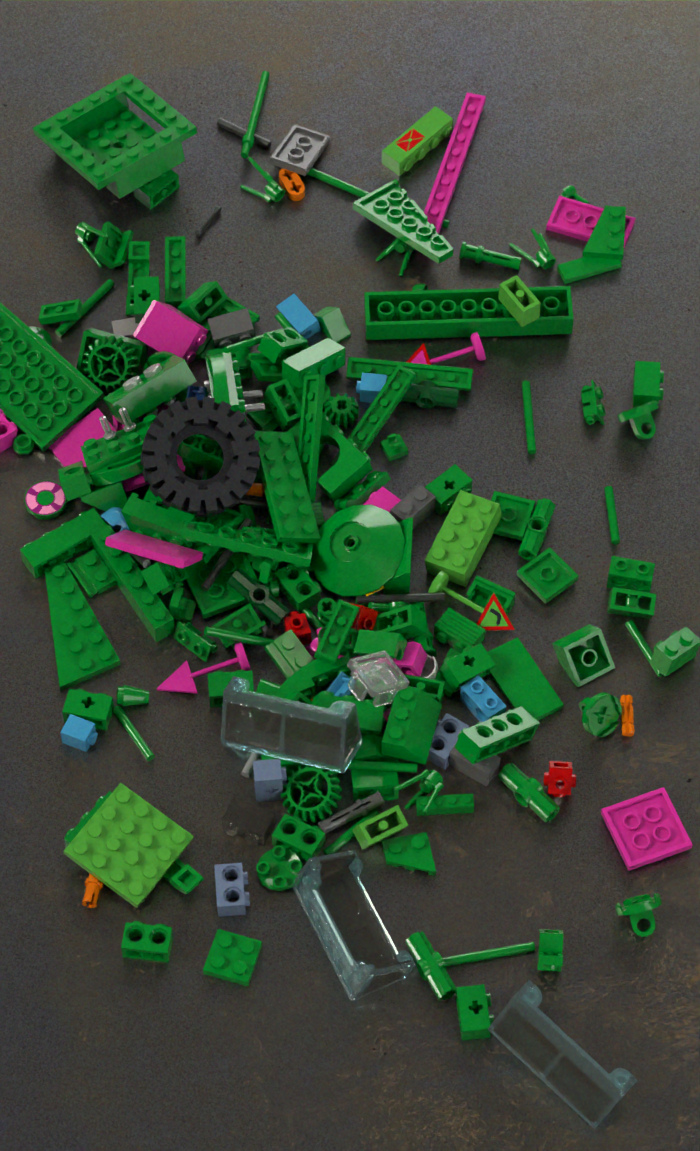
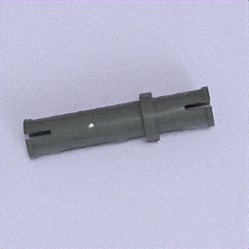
M377 791L363 800H356L355 804L325 820L317 822V824L326 835L360 816H367L368 812L385 803L381 794Z

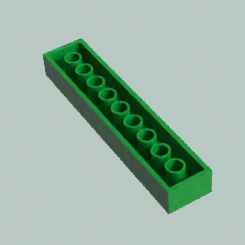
M527 287L541 303L540 315L538 319L523 327L499 300V288L364 292L366 340L470 337L475 332H478L479 337L572 334L574 319L571 287Z

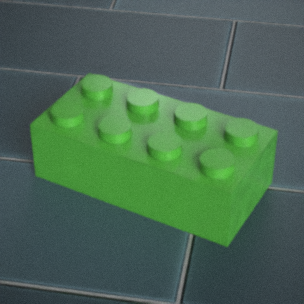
M460 490L424 560L426 572L437 576L443 570L448 573L449 581L466 587L494 533L495 527L501 519L500 504Z

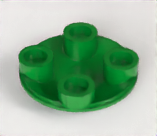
M277 845L265 852L259 859L256 866L257 876L260 882L271 890H287L300 880L303 865L300 857L294 851L284 848L282 845Z

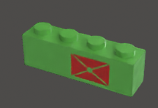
M435 106L382 150V164L398 176L410 170L414 163L423 159L427 152L436 148L440 141L451 135L453 131V118Z

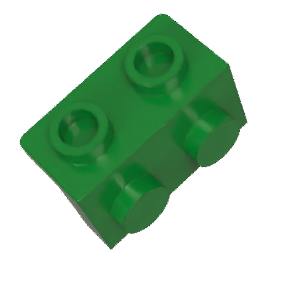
M108 221L103 224L101 230L108 237L99 236L93 256L112 269L123 265L127 260L129 241H132L134 232L132 230L122 232Z
M249 603L212 625V628L256 636L263 631L261 627L266 623L264 620L261 622ZM219 638L225 649L230 645L234 649L235 645L240 643Z

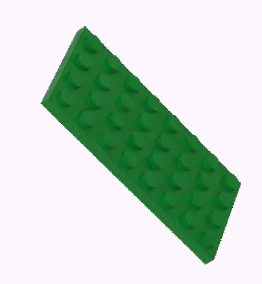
M0 303V408L4 412L6 419L10 422L12 421L17 429L23 434L28 435L34 444L44 452L99 403L105 395Z

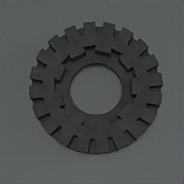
M197 396L186 398L181 403L178 400L170 404L168 409L162 410L155 417L142 444L141 465H143L142 473L145 482H149L150 491L155 497L159 496L162 499V504L168 508L174 507L186 513H193L195 517H206L210 513L213 516L223 513L225 509H231L239 503L242 497L244 498L257 476L256 473L260 465V458L258 457L260 447L259 441L254 438L256 432L251 423L246 424L244 421L246 417L239 410L234 412L230 409L232 405L224 401L219 404L214 402L215 398L210 397L197 400ZM196 434L207 435L216 440L221 446L224 461L221 470L214 477L207 480H195L186 476L179 468L177 450L181 442L189 436Z

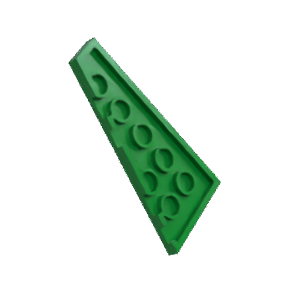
M396 179L353 202V210L436 263L440 264L453 256L454 249L442 235L436 232V227L433 223L430 224L427 221L428 217L414 200L408 198L406 190L399 187V182Z

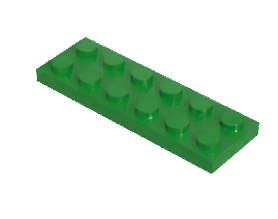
M255 431L254 438L259 441L260 452L258 453L260 458L259 472L277 542L318 543L320 535L293 433Z

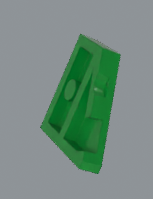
M427 832L382 840L386 865L401 866L411 871L418 869L428 872V875H436Z

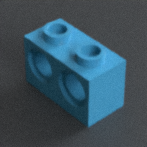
M479 675L461 686L460 700L479 722H484L493 716L506 713V705Z

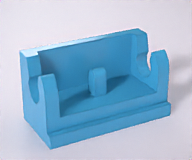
M292 294L276 306L277 310L284 315L294 329L305 339L321 331L318 320L295 294Z

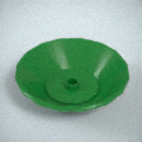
M353 505L338 511L319 529L320 540L318 543H313L311 564L315 577L327 590L338 595L363 596L376 591L395 575L402 561L405 539L401 525L389 511L374 505Z

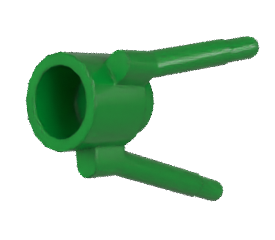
M249 157L248 160L268 181L264 188L266 194L245 185H241L240 188L265 199L268 203L271 200L274 202L280 201L285 195V190L252 157Z
M83 221L75 229V234L78 236L77 242L82 244L98 267H102L100 261L93 256L94 253L86 244V241L91 242L96 236L107 238L108 235Z
M534 228L531 229V232L541 248L536 253V259L515 244H509L515 251L531 261L537 269L542 267L546 270L556 263V258L548 247L541 233L537 234Z
M396 238L376 258V261H380L394 248L400 253L406 251L399 272V276H403L410 254L414 248Z
M425 769L421 774L394 788L395 791H399L421 780V790L405 805V809H409L416 802V797L422 796L424 793L433 792L423 809V812L427 813L437 794L444 787L442 784L443 778L437 771Z

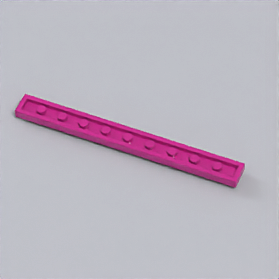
M466 93L425 207L424 214L428 217L427 221L430 224L433 223L438 234L484 108L486 96Z

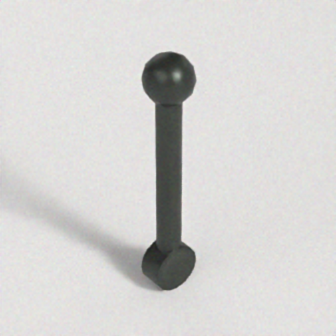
M216 206L212 215L201 228L195 230L196 237L202 236L203 230L216 215L220 214L221 207Z
M277 597L276 599L283 604V598ZM272 621L269 629L266 630L268 638L274 637L273 629L275 624Z

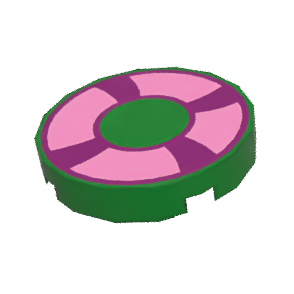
M43 480L34 483L27 489L24 504L30 515L32 514L40 520H49L56 518L63 509L65 510L67 499L59 483Z

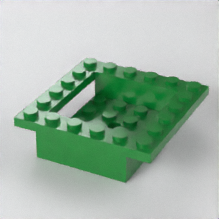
M131 73L122 76L120 79L106 85L104 88L90 94L88 97L74 103L67 109L32 128L34 134L95 188L100 190L106 186L119 199L184 162L185 156L181 142L198 133L194 124ZM127 98L165 129L157 133L129 109Z

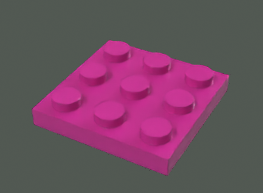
M664 787L601 809V815L628 871L692 849L693 844Z

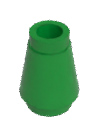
M124 684L117 687L116 704H122V707L148 704L149 690Z

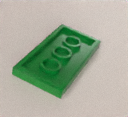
M518 637L488 652L495 663V667L489 675L512 709L522 706L537 721L563 709V702Z

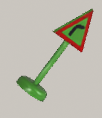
M440 571L435 577L428 593L445 592L482 613L477 624L486 630H515L495 593L492 594L484 609L447 588L449 575L445 571Z

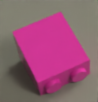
M153 300L133 336L159 352L166 351L177 355L189 365L195 359L199 346L205 342L206 334L209 330L173 306Z

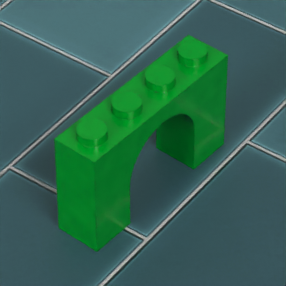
M322 412L320 445L330 444L336 446L340 450V455L337 462L317 479L320 489L335 502L336 499L341 498L373 469L370 464L371 458L364 451L360 452L357 449L356 443L351 438L346 439L343 436V431L337 425L332 426L329 423L330 419ZM300 421L287 431L293 433L297 452Z

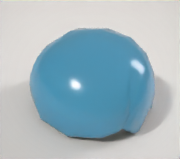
M112 507L100 515L104 522L107 521L112 526V529H120V531L126 529L130 531L121 513L122 508Z

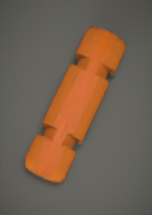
M622 695L620 697L622 735L624 737H631L634 735L633 699L631 695Z

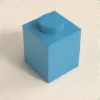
M362 373L361 381H357L356 393H360V402L372 403L387 382V375Z
M72 714L69 715L60 732L62 743L85 752L88 751L90 745L93 746L98 736L95 723Z

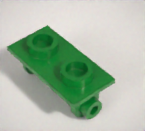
M591 380L592 386L586 385L581 390L582 404L585 406L583 407L584 420L589 425L594 424L597 420L604 425L603 416H606V411L601 403V399L604 398L603 391L600 386L596 385L594 380Z
M178 621L173 638L207 662L209 653H215L218 649L216 642L206 635L200 637L201 632L192 626L190 622L182 623Z

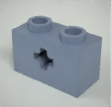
M280 759L253 761L256 802L283 800L281 794L284 791L283 785L287 784L286 767H281Z

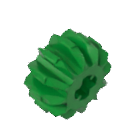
M337 393L336 398L330 396L328 402H325L324 413L330 419L329 423L335 424L338 427L343 425L346 429L347 424L354 425L355 420L359 417V404L355 402L354 396L348 398L347 393L344 396H340Z

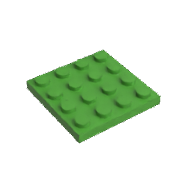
M120 783L65 848L63 854L138 908L191 843L194 836Z

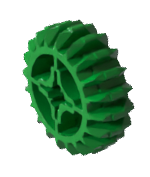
M114 335L110 336L109 339L107 336H103L101 340L96 339L94 341L95 345L91 344L88 346L90 351L85 352V356L89 359L83 360V363L88 364V367L84 368L83 371L90 372L87 379L93 378V384L95 386L99 384L100 390L106 388L107 392H112L113 389L116 391L127 380L132 378L131 376H137L138 373L133 369L139 368V364L134 363L138 356H132L135 349H128L130 342L123 344L122 337L116 340ZM105 347H111L116 349L117 352L110 355L102 350ZM122 357L125 361V368L121 364ZM97 360L101 364L100 370L98 369ZM113 360L114 364L112 365H114V367L109 368L110 363H108V361ZM111 372L120 378L118 380H109L105 376Z
M310 762L306 763V768L298 765L299 771L290 770L292 777H287L286 782L288 784L283 785L285 792L281 794V798L285 801L282 804L285 808H288L287 812L289 815L294 814V816L302 818L304 823H307L310 818L313 823L317 822V817L325 820L324 814L332 815L331 808H338V804L335 801H339L342 798L338 794L342 791V787L338 785L340 780L338 777H335L336 774L333 770L329 771L327 765L321 767L318 762L313 767ZM311 778L310 781L303 782L304 780ZM324 780L328 784L326 796L321 792ZM297 789L301 792L299 805L295 802ZM314 790H315V792H316L317 794H315V793H314V794H312V793L307 794L306 791H308V792H309V791H310V792H314ZM315 803H320L315 807H311Z

